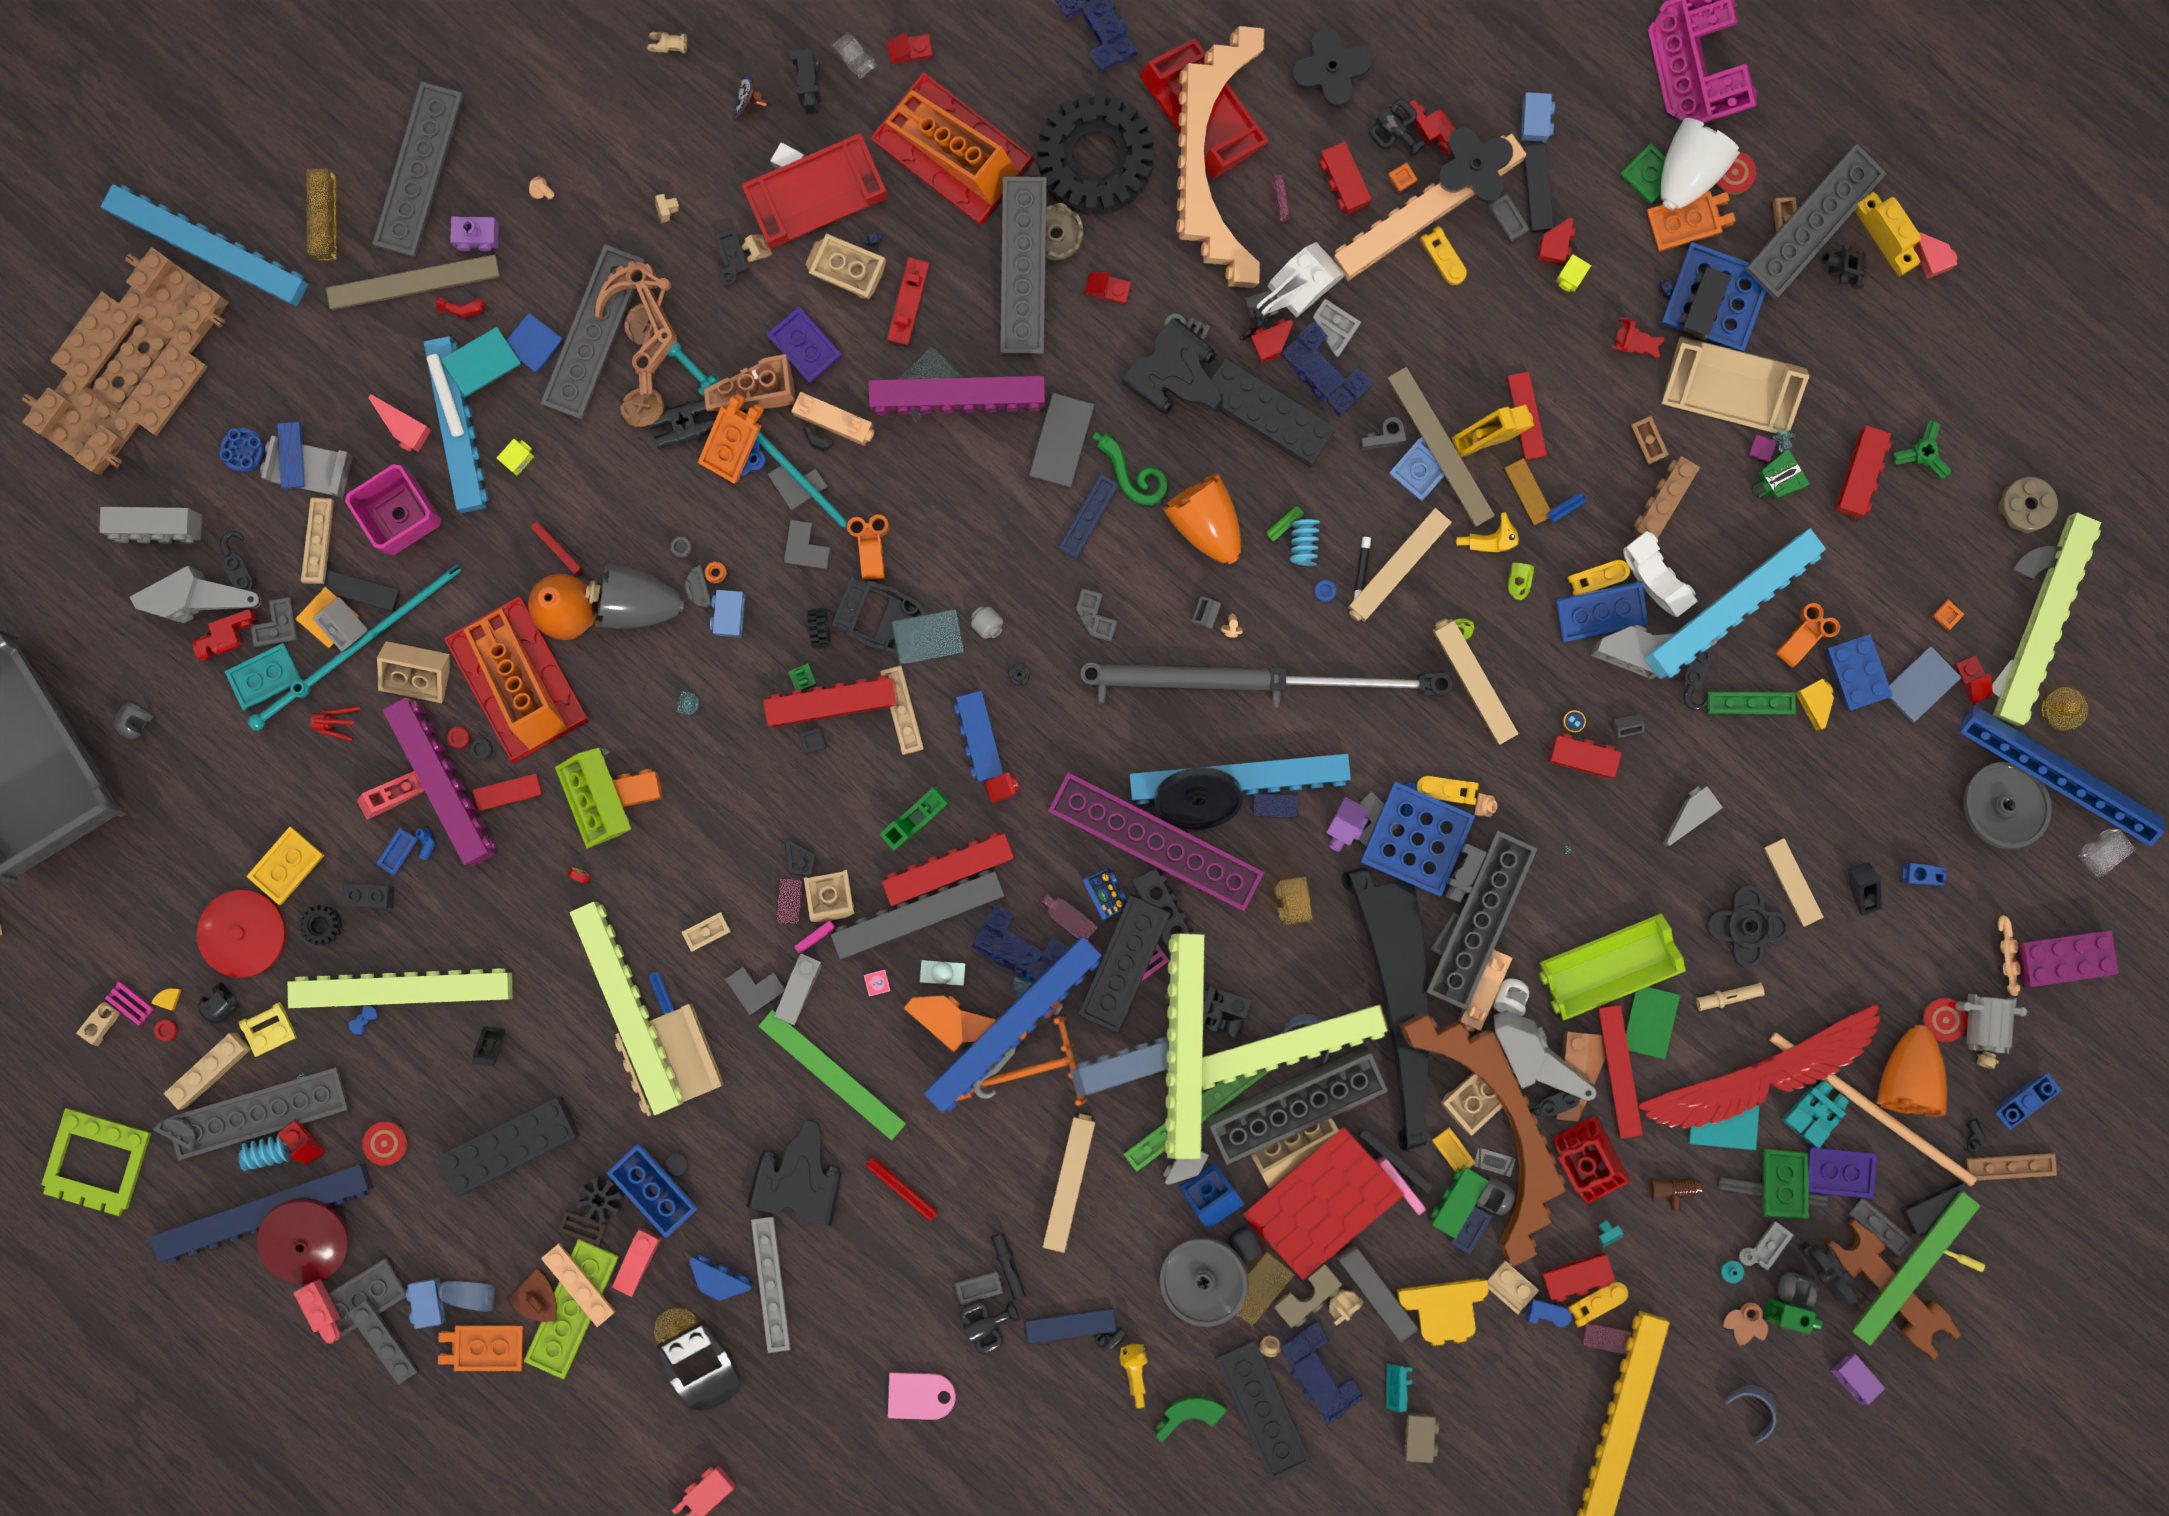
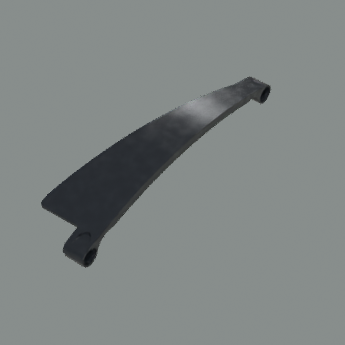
M1366 868L1345 871L1342 874V883L1346 890L1352 892L1357 901L1383 994L1396 1062L1403 1115V1128L1397 1135V1141L1400 1148L1406 1151L1425 1146L1427 1141L1425 1108L1428 1050L1408 1045L1399 1024L1421 1013L1428 1015L1425 953L1416 889L1414 885L1405 881L1375 887Z

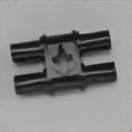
M705 399L692 403L691 401H686V403L671 408L667 407L660 418L650 424V427L654 429L669 423L673 426L671 432L654 437L657 449L673 444L680 446L682 443L694 439L699 440L702 438V435L710 433L716 417L697 423L694 419L696 415L707 412ZM682 416L687 421L686 430L681 426Z

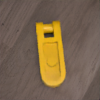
M1441 227L1434 228L1433 232L1429 235L1421 236V243L1444 279L1451 285L1461 284L1466 277L1465 266L1445 237ZM1435 240H1438L1440 243L1437 247H1434L1432 244Z
M1615 560L1567 578L1569 584L1572 583L1573 595L1620 583L1627 579L1630 574V568L1625 561ZM1586 579L1588 586L1582 588L1580 580Z
M1425 776L1420 778L1416 784V791L1437 800L1476 805L1475 792L1478 790L1479 783ZM1461 788L1467 789L1466 797L1460 796Z
M1618 1281L1610 1282L1609 1287L1597 1289L1568 1305L1567 1309L1570 1313H1573L1575 1317L1574 1322L1577 1327L1587 1324L1594 1318L1625 1302L1628 1297L1627 1287ZM1586 1306L1588 1313L1583 1315L1581 1308Z

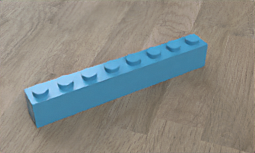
M449 336L424 341L426 356L437 354L440 361L459 349L458 343L454 342ZM442 364L464 431L463 435L453 437L429 368L456 509L464 513L487 508L486 501H489L486 488L483 489L482 485L484 473L483 469L479 468L478 465L480 452L478 447L474 445L476 432L474 426L470 424L469 418L472 417L470 405L466 404L465 397Z

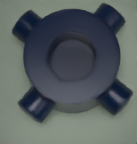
M873 233L867 236L866 245H878L882 242L881 238H883V235Z
M1662 279L1659 284L1662 295L1670 297L1673 292L1672 285L1668 280L1664 281Z

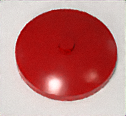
M234 890L218 896L205 908L198 922L197 943L203 958L214 970L230 977H251L269 969L280 957L286 942V924L278 906L265 895L249 890Z

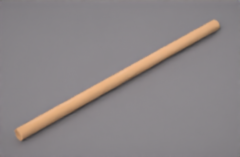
M1776 1032L1769 1039L1771 1043L1782 1051L1794 1046ZM1831 1074L1828 1075V1078L1822 1079L1957 1178L1966 1182L1968 1186L1971 1187L1976 1182L1977 1178L1836 1075Z

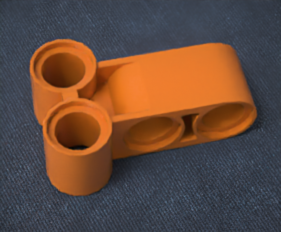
M874 515L870 518L869 523H866L860 517L851 518L847 523V530L852 537L858 539L863 581L885 578L881 536L886 535L889 531L887 519L882 515ZM878 520H882L885 523V527L881 531H876L873 528L874 523ZM855 523L863 524V530L860 533L852 532V526Z
M1808 604L1799 611V618L1802 623L1775 654L1793 668L1820 638L1828 639L1837 635L1840 631V624L1834 618H1822L1823 609L1819 604ZM1808 608H1811L1815 611L1816 615L1814 619L1808 618ZM1824 623H1829L1832 626L1830 634L1824 631Z

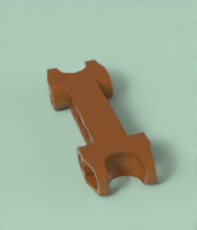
M1851 1219L1848 1224L1855 1234V1242L1852 1247L1843 1249L1833 1240H1829L1825 1244L1849 1276L1854 1278L1861 1272L1881 1293L1895 1275V1272L1879 1256L1886 1247L1875 1234L1868 1231L1856 1220ZM1913 1292L1897 1311L1907 1322L1900 1330L1911 1344L1918 1347L1933 1360L1939 1356L1931 1344V1337L1934 1332L1945 1330L1946 1333L1955 1339L1961 1335L1950 1316L1937 1302L1932 1300L1925 1306Z

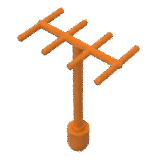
M1058 1016L1054 1020V1023L1059 1025L1063 1041L1061 1050L1066 1052L1067 1057L990 1076L984 1079L980 1088L1068 1065L1070 1071L1077 1069L1071 1049L1074 1044L1069 1042L1064 1022L1067 1020V1017ZM972 1089L966 1096L962 1094L956 1101L973 1097L974 1090ZM1077 1096L1078 1100L1075 1101V1104L1077 1106L1084 1104L1088 1097Z

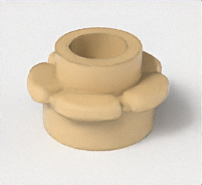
M1983 1051L1982 1054L1977 1055V1064L1982 1067L1995 1069V1065L1999 1064V1061L1995 1059V1054Z
M1266 1336L1259 1344L1261 1346L1259 1348L1261 1353L1268 1357H1274L1281 1351L1279 1340L1273 1336Z

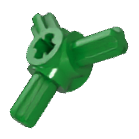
M1928 421L1923 438L1918 439L1917 444L1912 445L1911 449L1893 453L1895 465L1909 462L1923 464L1924 467L1928 465L1940 479L1946 478L1951 473V470L1938 457L1940 453L1938 452V443L1935 442L1940 424L1935 421Z

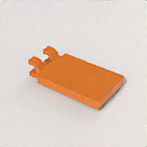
M1708 191L1680 209L1670 210L1664 205L1647 209V216L1658 252L1719 235L1722 233L1721 227L1733 225L1736 221L1734 213L1720 217L1717 208L1728 204V193L1725 192L1712 197L1711 192Z
M737 394L736 397H731L728 407L726 405L721 406L698 460L699 464L732 483L738 482L761 429V425L756 422L764 410L763 407L756 404L754 408H749L748 414L742 412L739 409L743 405L745 397Z
M456 1325L455 1332L441 1331L439 1333V1342H452V1353H440L438 1355V1365L454 1364V1371H522L523 1325Z

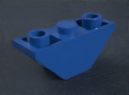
M2045 1073L2021 1085L2005 1097L1994 1113L2007 1130L2010 1131L2062 1090L2051 1075Z
M694 1255L690 1259L699 1291L718 1301L749 1291L754 1285L749 1282V1277L740 1273L737 1276L731 1273V1269L723 1264H718V1266L710 1263L711 1259L705 1255Z

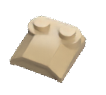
M847 870L804 878L809 917L812 922L838 920L854 914V904Z

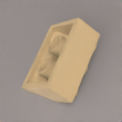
M386 641L377 656L378 690L442 703L450 672V654Z

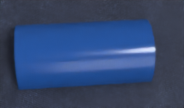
M640 1143L635 1145L606 1173L665 1238L670 1236L699 1209Z

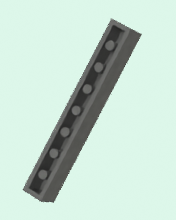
M990 869L978 873L979 878L972 881L969 877L957 882L958 886L951 889L949 885L937 889L938 894L929 896V893L916 897L917 902L912 904L905 901L897 904L896 910L889 912L888 909H884L875 913L876 917L868 920L867 917L856 920V925L848 928L846 924L835 928V933L831 934L839 958H847L1005 897L996 872L991 873Z

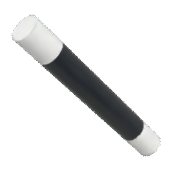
M1362 537L1354 599L1364 589L1371 542L1370 537Z

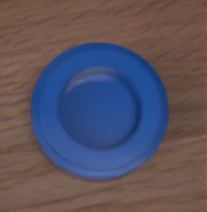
M1322 580L1315 586L1314 595L1321 602H1329L1336 595V586L1329 580Z

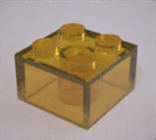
M1306 877L1278 881L1277 886H1274L1275 899H1280L1281 908H1277L1279 921H1283V925L1313 921Z

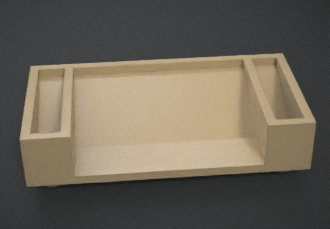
M1680 336L1671 364L1662 404L1789 436L1810 375L1807 368Z

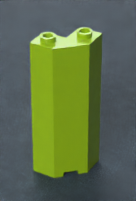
M1661 913L1540 962L1542 972H1539V977L1543 985L1546 984L1553 1000L1551 1001V1006L1555 1014L1559 1013L1564 1021L1685 972L1683 956L1673 942L1671 927Z

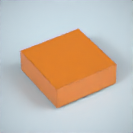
M1408 163L1403 164L1388 174L1399 193L1418 182Z
M1946 600L1932 617L1949 631L1961 619L1964 613L1950 600Z

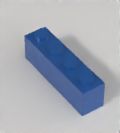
M982 691L956 697L957 703H954L956 715H961L963 724H959L962 737H967L968 745H965L967 757H972L974 766L970 767L973 779H978V782L982 783L1004 774Z

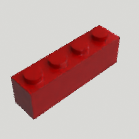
M1867 425L1860 429L1834 511L1858 519L1870 512L1872 506L1870 498L1872 494H1875L1879 484L1876 481L1877 476L1884 469L1885 461H1883L1885 453L1889 452L1892 441L1889 440L1891 433Z

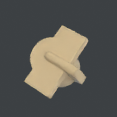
M1341 1289L1335 1297L1330 1298L1329 1312L1335 1318L1334 1324L1336 1326L1345 1319L1349 1321L1352 1314L1362 1306L1364 1301L1354 1291Z

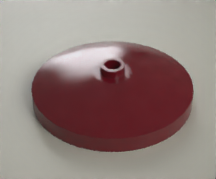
M304 1198L289 1200L273 1208L264 1218L257 1235V1250L265 1267L276 1277L293 1284H311L317 1280H324L330 1277L343 1263L349 1245L347 1227L340 1215L325 1203Z

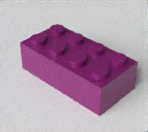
M2112 930L2018 943L2017 956L2021 968L2020 973L2023 987H2035L2119 974Z

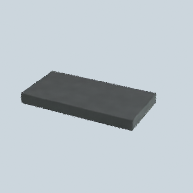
M1055 393L1052 394L1029 477L1071 488L1094 404Z
M384 1258L328 1293L341 1319L336 1321L341 1333L340 1336L343 1337L357 1328L348 1312L367 1298L378 1314L406 1298V1288L388 1258Z

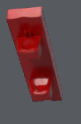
M908 257L887 338L888 342L909 347L930 266L929 262ZM908 282H914V283H916L917 286L910 285V284H907V283H908Z

